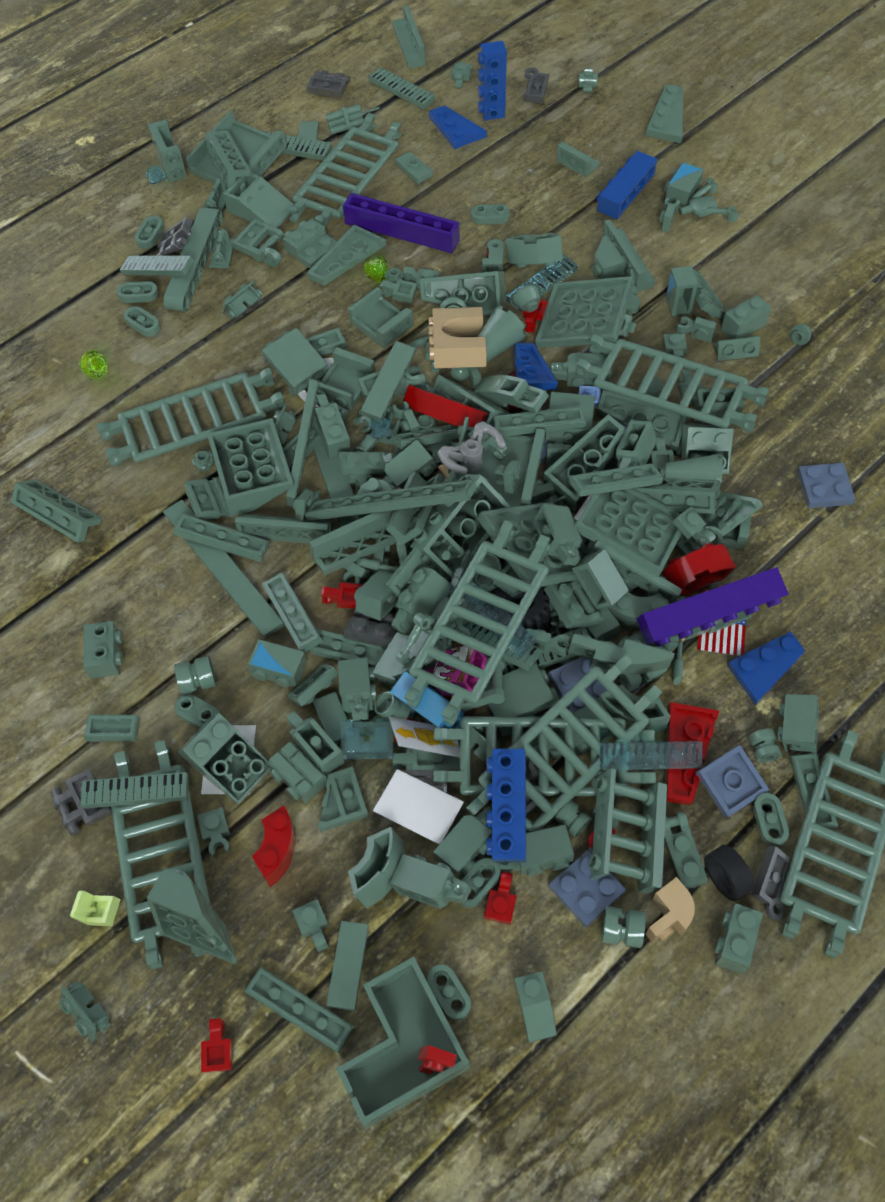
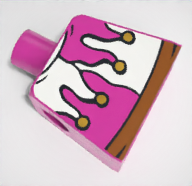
M467 646L445 651V653L484 670L487 658L481 652ZM438 660L435 667L425 669V671L471 692L478 681V678ZM437 688V690L442 695L453 696L452 694Z

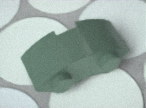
M554 233L538 235L521 234L506 238L508 263L516 264L518 268L532 264L553 266L556 261L563 260L561 235Z
M627 592L616 603L607 608L620 624V628L630 631V629L640 630L637 617L670 603L660 593L651 597H638Z
M623 685L618 686L634 704L641 698L630 693ZM608 691L600 694L599 700L611 717L625 719L626 730L637 721ZM657 697L643 711L649 718V723L643 730H654V733L665 730L671 717L659 697Z
M392 827L367 837V849L364 857L355 867L348 871L353 894L366 908L382 900L392 889L389 882L402 855L405 854L404 842Z

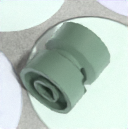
M209 655L195 659L194 664L188 661L174 664L177 683L182 695L193 693L197 690L198 686L203 690L217 686Z
M605 906L601 942L618 945L620 941H623L627 947L641 949L645 932V911L629 909L626 913H623L621 908Z

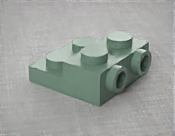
M313 218L308 221H302L293 232L287 231L283 238L285 251L310 269L337 242L327 235L325 227Z

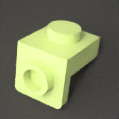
M78 891L70 917L87 925L113 926L121 899L115 896L92 895L86 891Z

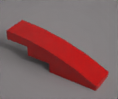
M408 385L403 402L406 401L409 408L458 427L463 426L465 417H469L468 427L474 428L476 424L485 421L487 412L412 385Z

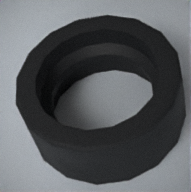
M721 845L704 857V864L710 879L716 888L729 900L736 901L754 889V879L748 865L730 846Z

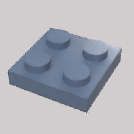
M844 463L799 466L797 473L808 508L854 504L855 497Z
M580 657L548 673L560 699L591 670L589 669L591 659ZM597 679L585 689L595 700H598L600 694L607 691ZM577 697L567 708L572 713H575L586 705Z
M741 745L734 747L695 772L724 818L731 816L755 800L759 795L769 790Z
M589 850L581 855L548 886L585 928L604 912L605 906H611L626 892V889L610 872L599 879H590L591 869L589 868V860L592 853Z

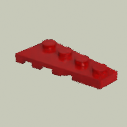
M670 702L667 706V711L671 717L667 725L666 802L691 805L700 780L695 772L702 769L703 762L706 760L708 745L714 732L713 728L718 718L719 710ZM671 742H673L672 762H671V754H670V743H671ZM678 742H679V766H678ZM684 742H687L686 766H685ZM691 742H695V745H694V753H693V766H692Z

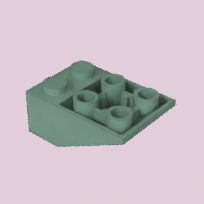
M251 173V176L239 177L223 193L228 213L250 222L257 219L276 228L290 216L291 213L288 212V208L294 205L265 179Z
M220 713L212 715L177 751L200 774L236 804H239L271 770L268 760Z

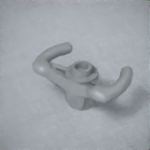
M480 422L475 425L473 436L456 447L442 446L438 451V457L448 469L465 475L467 472L477 471L482 466V441L484 433L490 434L500 449H504L506 443L496 428L485 422ZM451 459L460 461L461 465L453 462Z

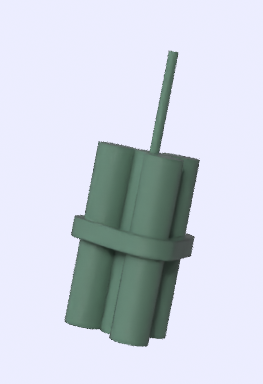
M359 104L348 108L344 106L341 107V110L326 114V121L333 135L348 131L353 126H361L364 122L362 114L380 108L377 107L361 113Z

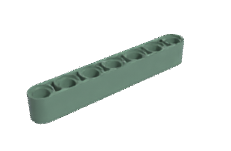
M200 207L192 226L191 234L187 238V244L180 255L191 256L194 262L186 276L171 277L163 300L166 310L188 311L222 224L223 215L221 209Z

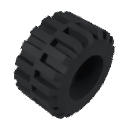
M499 587L491 591L492 594L518 605L525 595L522 592L512 597ZM545 588L538 590L516 631V638L520 639L527 628L547 630L550 619V599L544 591ZM488 605V612L493 605ZM495 607L491 613H488L489 619L503 625L514 615L499 607ZM506 612L508 615L501 622H499V619Z

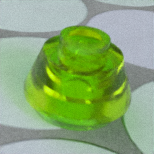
M383 255L372 257L369 261L365 262L364 273L367 274L369 279L378 284L385 280L384 274L387 271V259Z
M89 350L80 359L79 367L86 376L92 379H100L106 374L108 363L100 351Z

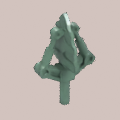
M464 598L458 604L466 609L470 606ZM417 613L414 616L413 623L415 626L407 641L403 643L401 652L396 656L397 663L393 667V678L401 677L404 671L409 672L411 665L439 616L423 615L422 613ZM452 614L446 626L451 628L450 625L459 616ZM440 635L434 648L443 652L453 649L451 647V639ZM428 656L424 666L430 664L435 659Z

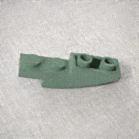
M508 375L484 377L473 391L499 406L506 408L510 404L534 413L539 411L549 397L545 390L529 386L525 379Z
M573 634L568 649L570 654L591 659L589 669L597 666L603 672L609 671L626 655L632 663L621 674H644L666 669L669 667L675 654L663 647L645 645L639 640L625 639L622 647H619L613 642L598 641L586 634Z

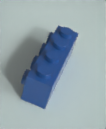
M503 41L482 43L481 52H478V63L481 65V69H478V80L481 81V85L478 86V96L480 98L478 112L482 113L484 121L505 118L507 51Z
M636 151L632 157H629L624 167L618 170L613 180L610 179L607 187L599 192L597 196V211L618 220L655 175L657 158Z
M492 749V757L487 758V771L492 773V784H487V799L492 800V811H487V827H492V838H487V855H492L493 862H526L525 749Z

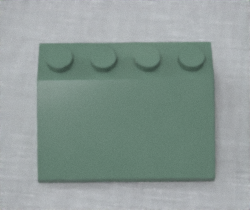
M273 418L207 434L230 517L252 512L294 486Z

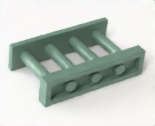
M611 768L600 774L595 784L597 799L593 849L589 860V868L591 869L590 879L596 880L608 875L609 871L636 878L639 882L638 892L649 894L662 888L667 784L657 782L644 790L615 782L616 769ZM614 793L642 801L643 816L614 808ZM616 819L640 826L642 829L641 841L612 834V820ZM611 845L639 852L640 868L610 860Z

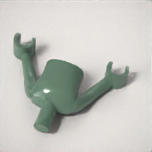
M708 178L706 185L690 198L688 206L679 208L680 215L693 213L700 218L711 214H726V220L729 222H736L739 215L738 212H735L736 209L733 206L728 207V209L718 208L715 199L711 195L701 197L706 192L716 193L718 184L715 183L713 178Z

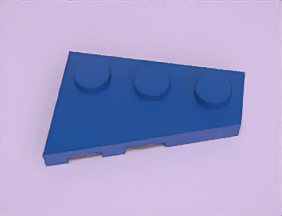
M445 105L429 111V118L454 149L487 137L485 129Z
M515 343L513 354L516 377L525 379L528 385L542 390H556L558 382L535 344Z
M790 631L730 661L728 668L753 703L757 705L762 697L775 686L776 682L801 658L805 649Z

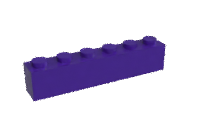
M350 193L343 204L344 220L347 225H357L365 230L448 253H453L460 241V226L457 221Z
M778 567L643 613L636 619L646 645L649 646L655 643L656 647H660L670 643L671 637L678 635V638L682 639L693 635L692 630L700 628L701 631H705L715 627L714 622L723 620L725 624L736 620L739 613L745 612L747 616L760 611L759 606L766 604L770 608L781 604V598L789 595Z

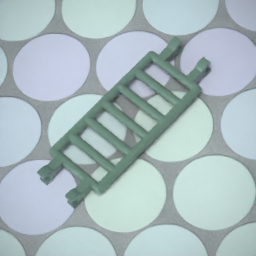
M368 113L359 128L351 127L292 197L293 202L296 204L288 208V212L292 213V216L289 218L290 221L297 223L307 207L322 212L314 220L324 226L325 230L333 217L341 218L344 215L343 204L348 197L313 186V184L318 180L360 195L398 148L399 143L396 139L401 137V132H398L401 123L394 121L389 132L385 136L370 132V130L373 131L376 128V124L372 123L375 115ZM354 135L389 147L383 151L351 139ZM347 146L379 157V159L375 163L344 152L342 149ZM337 157L370 170L367 174L332 161ZM329 169L358 179L360 183L356 186L322 173ZM309 192L342 205L337 210L306 199L303 196Z
M595 334L590 339L592 345L589 352L607 354L608 356L601 368L593 366L584 359H579L576 366L579 368L576 376L595 379L594 385L598 388L720 428H727L731 423L740 426L749 433H752L755 427L754 423L757 415L736 412L739 402L743 397L763 407L769 392L768 388L748 386V379L627 340L617 339L615 343H611ZM621 348L632 351L633 354L617 384L605 381ZM641 355L654 358L638 390L625 387ZM662 361L673 364L674 367L659 397L646 394ZM682 368L695 371L680 404L667 401ZM703 375L715 377L716 380L702 410L698 411L688 408ZM724 382L737 384V388L723 418L710 415V411Z
M270 367L262 370L260 374L249 377L248 373L243 372L121 412L118 414L117 421L96 424L103 441L109 440L113 435L123 432L128 445L119 449L110 448L105 450L111 466H117L123 460L132 458L134 462H141L209 439L208 433L266 419V412L282 410L284 399L281 392L273 394L269 399L260 401L255 388L263 385H275ZM243 382L256 414L243 417L231 385ZM223 389L235 421L223 424L210 392ZM201 395L215 426L205 431H202L190 399ZM180 402L183 404L194 432L193 435L181 438L169 407ZM158 409L162 410L173 439L172 442L160 445L149 416V412ZM141 416L152 449L139 452L128 419Z
M506 520L503 522L493 544L488 541L481 543L409 669V674L417 679L404 696L408 700L407 705L417 709L428 684L452 694L453 697L441 715L445 717L443 721L452 726L455 724L459 711L465 701L472 704L479 701L549 572L548 566L541 562L551 548V545L548 544L550 538L540 535L530 558L524 557L505 549L508 542L515 535V531L512 530L514 523ZM490 553L537 573L531 584L481 563L486 554ZM478 573L522 591L525 595L518 605L470 585L475 574ZM464 593L513 613L514 615L508 626L459 606L458 604ZM452 614L502 635L496 648L447 627L446 625ZM440 635L490 656L484 670L434 648ZM428 656L478 678L472 692L422 670Z
M626 655L606 673L597 666L593 667L508 748L525 749L526 756L562 793L550 804L526 779V794L543 811L532 823L526 817V833L541 830L605 767L604 746L567 708L577 697L618 738L614 742L615 754L612 755V745L607 749L606 765L619 753V743H622L623 749L648 725L649 718L643 711L662 691L654 685L634 704L613 682L632 663ZM595 679L637 720L628 730L625 731L585 690ZM558 715L600 756L589 768L548 726ZM539 733L581 774L570 786L529 744ZM487 770L478 779L485 790L466 807L472 815H475L489 801L487 799V784H492V773H488Z
M465 716L460 720V729L434 728V740H460V771H434L433 782H460V792L462 795H480L485 788L482 785H470L471 727H486L487 770V758L492 757V749H497V727H512L513 745L523 735V727H531L541 717ZM556 717L548 726L550 728H564V743L575 753V730L562 717ZM576 717L586 728H590V732L601 743L600 728L608 727L599 718ZM613 718L626 731L625 719ZM642 730L631 742L655 741L654 730ZM539 733L538 753L549 764V741ZM627 745L622 749L621 767L619 753L617 754V783L627 786L628 784L656 783V772H627ZM590 747L592 765L600 756ZM565 759V781L570 786L575 781V768ZM539 769V785L533 786L542 796H560L562 794L555 785H549V779ZM601 771L591 780V786H585L575 796H597L595 784ZM614 793V797H623V795Z
M850 730L847 731L846 737L843 736L841 739L838 755L832 752H827L824 755L780 895L781 902L791 907L781 935L791 940L794 938V935L797 936L801 927L803 913L834 925L824 952L825 955L834 959L837 958V954L841 955L843 952L846 933L859 934L861 932L885 846V799L829 777L834 764L885 785V752L881 755L878 771L850 760L859 735ZM826 787L881 809L882 814L879 823L822 800ZM818 811H824L876 833L873 846L871 847L815 823ZM813 833L869 857L866 871L808 847L811 834ZM804 857L862 881L859 895H855L800 871ZM800 882L855 906L852 920L850 921L793 896L796 883Z
M163 740L155 743L160 770L137 776L185 772V767L181 764L172 766L170 748L166 745V741ZM125 751L114 753L119 778L131 777L130 759L126 757ZM189 788L188 800L180 801L182 813L125 828L124 814L168 802L111 806L130 936L134 943L145 941L146 961L152 970L163 967L158 937L163 935L159 934L157 926L141 930L139 915L151 912L148 901L137 904L135 889L156 883L163 870L133 878L131 864L189 848L191 862L168 869L171 871L181 870L186 874L193 873L196 887L210 904ZM184 823L187 837L129 853L127 839ZM191 947V952L195 953V957L207 954Z

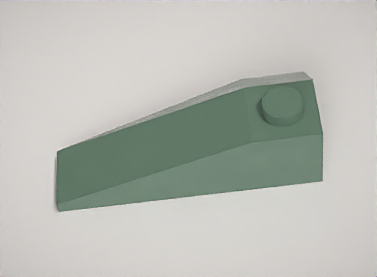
M504 271L421 278V300L441 305L446 298L457 296L465 302L467 307H482L483 315L492 314L497 306L504 305Z
M439 374L431 390L432 393L487 412L484 422L492 425L494 428V416L511 414L497 404Z

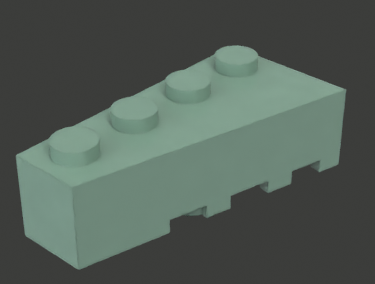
M608 414L544 472V484L551 482L554 487V494L558 498L565 495L566 498L562 501L575 513H577L587 496L579 497L569 483L570 477L578 474L604 471L616 453L625 428Z

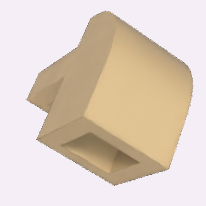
M676 877L657 891L652 901L664 916L651 925L645 934L652 943L659 938L662 942L668 939L675 932L673 927L682 936L693 920L695 913L693 898Z

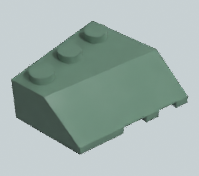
M164 868L147 896V901L159 934L235 965L237 957L224 922L185 872L181 870L171 871Z

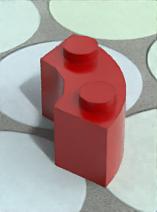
M709 543L702 546L699 550L671 560L668 564L669 566L662 572V575L666 577L667 581L682 589L679 596H691L706 585L722 582L736 566L724 544L713 545Z
M284 805L261 820L264 826V840L259 850L252 855L257 868L269 887L276 884L290 867L296 846L295 830Z

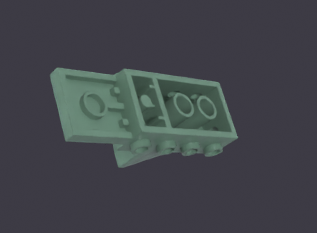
M467 474L459 480H475L477 487L469 501L440 504L430 511L423 531L414 537V542L410 546L413 550L385 584L398 598L401 592L407 589L412 582L414 573L421 569V567L434 569L447 581L452 580L456 568H461V561L467 550H471L475 555L481 543L489 536L477 519L480 512L511 507L484 476L480 474Z

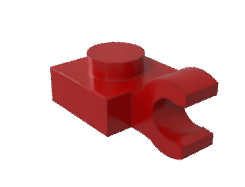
M540 300L538 308L532 312L523 311V318H526L525 324H527L525 332L534 333L536 321H542L548 305L547 300Z
M340 582L339 588L322 587V603L331 604L337 601V608L355 609V592L363 584Z
M502 871L499 890H490L484 919L511 925L517 896L509 894L513 874Z
M221 1018L209 1019L210 1041H201V1073L203 1074L233 1070L232 1039H223L225 1023Z
M430 1045L421 1047L418 1060L424 1062L422 1066H419V1072L432 1075L434 1071L443 1072V1068L454 1067L457 1055Z

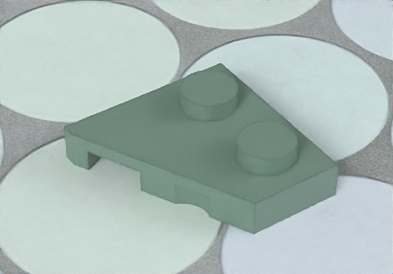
M723 492L716 502L715 514H708L704 520L706 523L704 527H716L723 532L724 536L758 511L763 504L760 499Z
M353 766L328 774L326 793L323 797L322 813L318 823L320 833L369 817Z

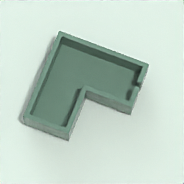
M414 957L363 984L388 1039L336 1068L348 1095L352 1098L350 1100L365 1130L470 1069V1063ZM430 1045L456 1054L454 1067L443 1068V1072L434 1071L432 1075L419 1072V1066H422L424 1062L418 1060L421 1047Z

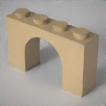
M482 307L433 308V316L429 317L430 360H434V368L486 367L485 337H459L478 336L483 329Z

